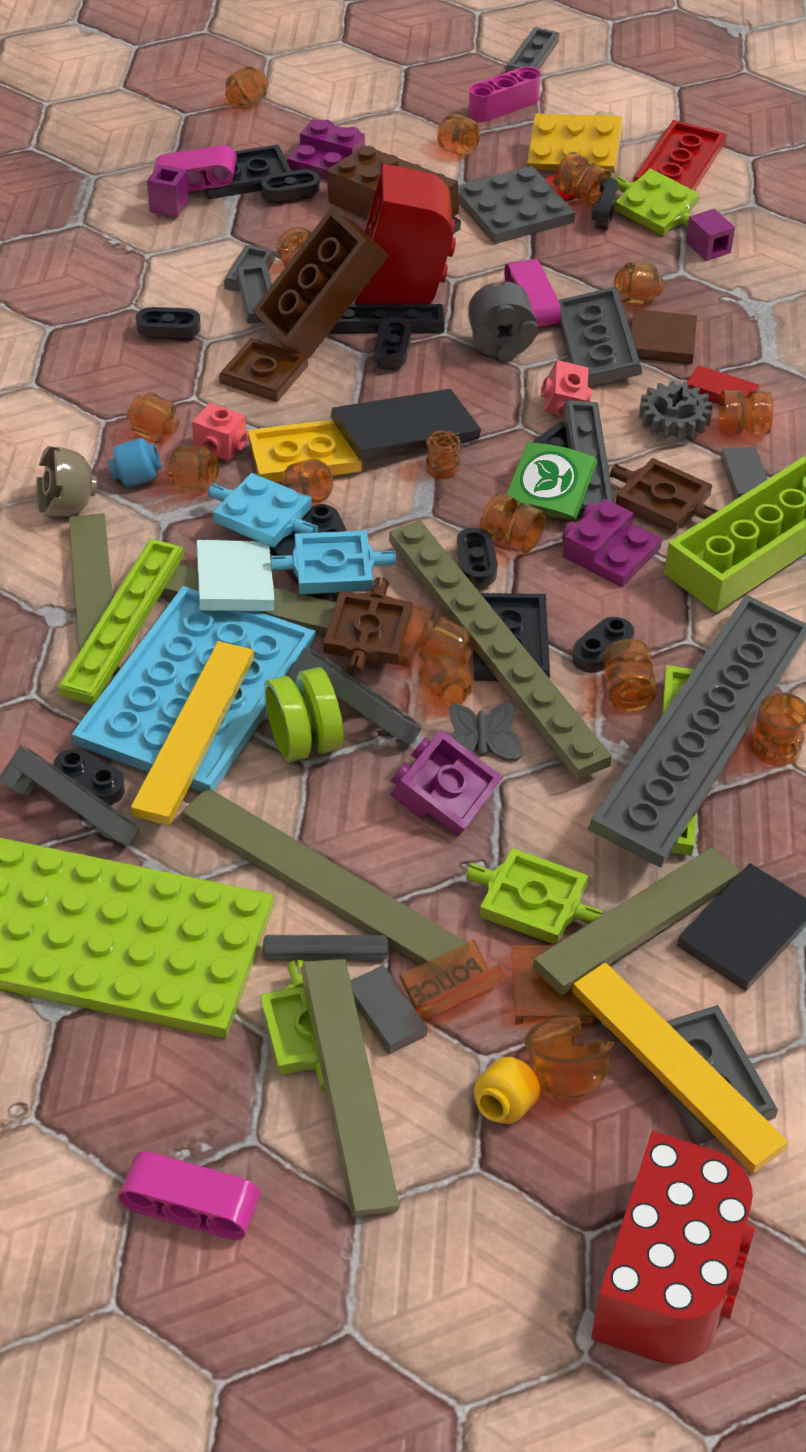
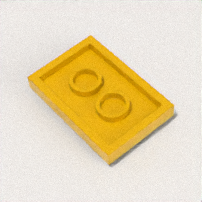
M535 114L527 166H533L536 170L542 171L565 170L572 172L615 173L623 126L622 116Z
M333 420L248 430V442L257 475L275 483L362 472V460L356 456Z

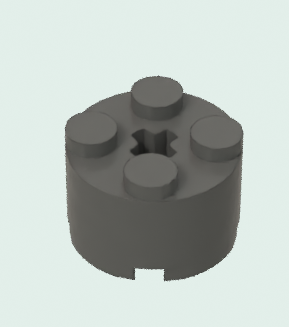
M504 282V285L494 286L492 283L482 287L472 296L468 306V319L474 342L481 352L490 357L498 358L500 361L508 362L513 360L516 355L525 351L533 343L539 330L529 296L521 286L512 282Z

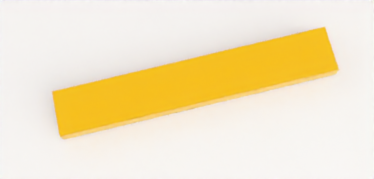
M221 641L217 642L131 805V815L133 817L170 826L254 660L253 649Z
M606 962L573 983L572 993L752 1174L786 1150L788 1141Z

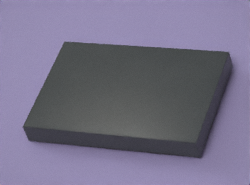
M719 1005L666 1021L767 1121L776 1118L778 1109ZM664 1085L694 1143L699 1144L717 1138Z

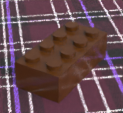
M365 145L360 147L356 152L326 170L329 203L366 218L369 215L382 164L428 172L438 176L445 182L450 191L452 217L459 214L458 181L446 177L442 173H436L418 164L402 160L395 155H389L376 150L372 146Z
M331 207L252 311L287 347L299 354L308 356L309 359L389 255L353 221Z

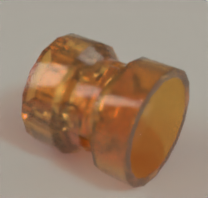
M444 430L431 433L427 438L426 444L428 453L426 458L427 472L439 479L454 477L460 469V458L458 456L461 450L460 437L451 431Z

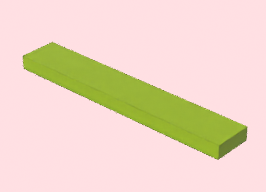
M149 539L58 685L59 696L94 705L183 559L184 548L182 546Z

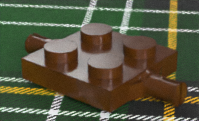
M652 458L644 467L636 471L626 469L617 463L610 471L611 478L626 483L624 488L617 494V505L676 533L692 517L697 516L705 520L719 511L703 504L711 495L712 484L655 458Z
M380 577L374 579V585L370 593L339 592L323 642V653L350 657L347 673L351 676H354L355 669L356 677L362 675L366 660L398 665L412 616L413 602L395 600L386 596L389 581L385 578L382 579L381 586Z

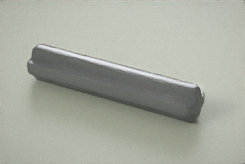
M265 935L263 939V956L267 960H385L388 956V939L385 935Z

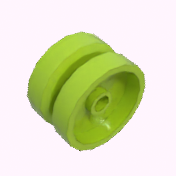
M322 667L298 672L295 683L288 676L265 680L264 700L266 713L275 744L285 762L291 763L308 758L311 747L320 754L342 749L344 731L341 713L333 686Z

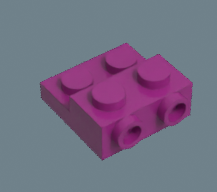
M313 119L300 133V144L288 156L287 163L293 171L302 169L317 172L320 178L327 180V169L356 152L360 147L365 146V133H361L356 127H339L330 120Z
M604 498L598 505L590 503L578 524L570 522L562 535V540L564 541L563 557L623 588L661 549L662 538L634 525L633 512Z
M440 729L432 741L424 737L411 754L416 759L412 766L404 762L391 779V782L396 787L390 795L420 819L426 813H429L457 836H460L504 777Z

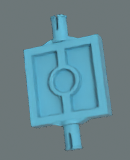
M251 473L234 490L226 489L216 483H213L208 490V497L222 502L213 511L214 523L274 548L284 537L292 533L318 532L317 525L302 520V517L311 509V497L254 473Z
M367 531L295 534L293 555L271 556L272 571L294 570V574L298 578L299 594L372 591L374 566H396L395 550L373 552V548L368 543Z

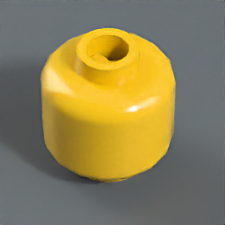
M502 1057L494 1061L479 1076L474 1085V1097L479 1111L487 1119L501 1124H512L520 1120L535 1104L540 1095V1084L535 1072L525 1062L514 1057Z

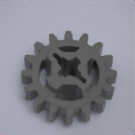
M670 381L669 386L657 383V390L649 387L647 388L646 395L642 394L639 418H643L642 425L644 427L652 426L651 433L663 432V438L667 439L669 436H675L677 440H681L683 434L694 438L695 431L703 434L705 426H710L713 403L708 402V394L699 395V387H695L692 390L688 389V383L684 382L682 385L677 386L674 381Z

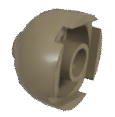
M52 446L44 449L39 462V466H45L43 477H37L36 499L39 512H45L43 514L45 517L56 518L70 517L78 514L87 505L90 496L96 494V476L92 475L88 462L78 452Z

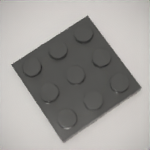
M533 166L522 167L515 171L495 174L492 177L468 181L465 184L458 185L459 204L494 244L564 226L575 221L574 210Z

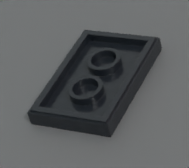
M279 145L235 151L237 160L232 182L226 186L204 189L208 199L261 191V181L264 177L290 172L291 169Z
M480 593L550 679L546 594ZM473 649L474 681H498Z
M749 863L679 936L677 946L747 991L806 927V898Z

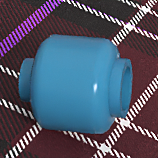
M137 438L116 445L112 452L113 459L108 460V467L114 480L120 479L127 488L154 481L158 470L162 469L160 456L155 444H149L144 438Z

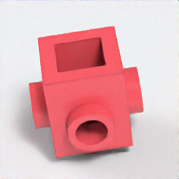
M559 360L556 361L541 387V397L545 398L544 412L564 417L562 408L565 400L590 402L592 390L588 387V367Z
M209 403L192 422L194 449L230 461L239 450L245 447L248 441L245 415Z

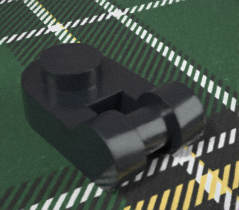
M607 177L600 181L602 196L598 199V202H594L591 217L592 220H596V227L608 229L610 227L615 212V197L618 189V181L614 178Z

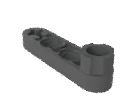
M307 647L303 648L287 675L294 683L296 682L298 672L322 667L337 697L396 738L408 744L414 743L423 728L418 721L358 679L349 675L345 670L320 653Z
M23 745L19 746L0 774L2 783L28 798L37 784L41 785L106 834L126 846L130 845L140 830L128 818L42 756Z

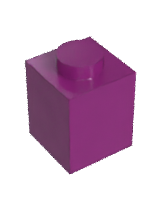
M158 164L147 180L149 212L162 214L167 217H178L189 201L187 170Z
M711 209L689 216L685 242L705 261H709L731 253L735 227L716 209Z

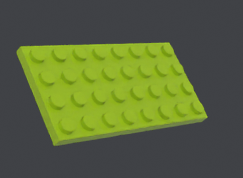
M0 838V990L227 1039L274 907V894Z

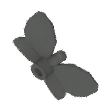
M505 702L494 707L488 715L483 710H480L476 715L470 708L458 703L450 706V721L455 731L449 736L471 753H473L478 744V753L486 754L488 744L493 754L506 760H519L522 757L521 743L517 735L509 730L514 719V706L512 703Z

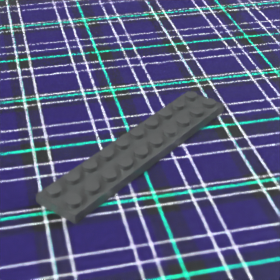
M745 595L594 814L588 830L661 868L805 643L806 623L751 596Z

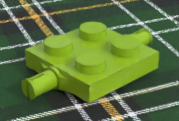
M651 168L641 178L632 183L620 176L614 178L618 181L617 190L624 193L615 201L616 212L663 237L673 227L680 224L688 226L689 216H692L689 211L698 203L699 193Z
M514 848L509 852L505 862L497 867L496 870L492 871L471 863L466 874L467 880L488 886V893L480 906L479 917L554 945L558 944L565 928L574 919L590 924L603 916V910L581 903V896L587 886L588 875Z
M297 960V969L295 961H292L287 965L292 984L282 990L260 994V1004L279 1076L304 1070H316L320 1090L326 1092L300 970L304 961Z

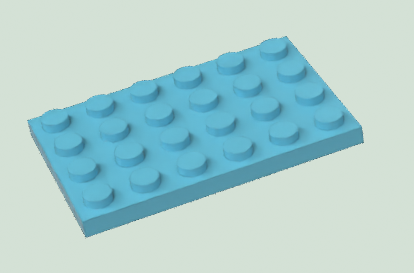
M183 586L71 734L72 743L75 746L149 773L217 642L221 641L253 649L254 660L189 787L203 792L205 789L215 791L267 714L264 700L265 680L287 676L303 648L311 649L315 643V631L259 611L199 610L198 591Z

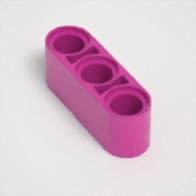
M521 67L472 85L469 92V117L474 121L485 122L537 103L539 100L541 72L534 67Z
M225 145L163 154L156 158L153 171L158 164L187 170L188 192L222 187L232 182L237 155L232 148Z
M538 259L506 263L504 266L505 282L515 283L527 292L533 307L537 327L559 324L561 320L560 304Z
M144 1151L136 1154L119 1191L118 1199L125 1207L134 1212L222 1238L241 1240L246 1235L261 1192L255 1184L241 1177Z

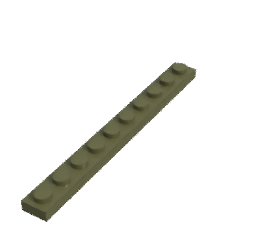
M419 520L389 531L390 544L573 776L579 780L610 767L612 755L423 522Z

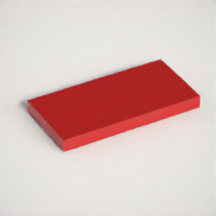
M672 120L634 176L633 182L641 178L651 168L695 191L725 145L727 134Z

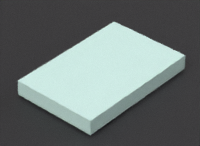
M197 540L199 610L274 611L275 598L268 545L259 541Z

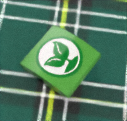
M527 442L504 501L509 508L540 510L545 518L576 520L598 460L592 455L573 449Z

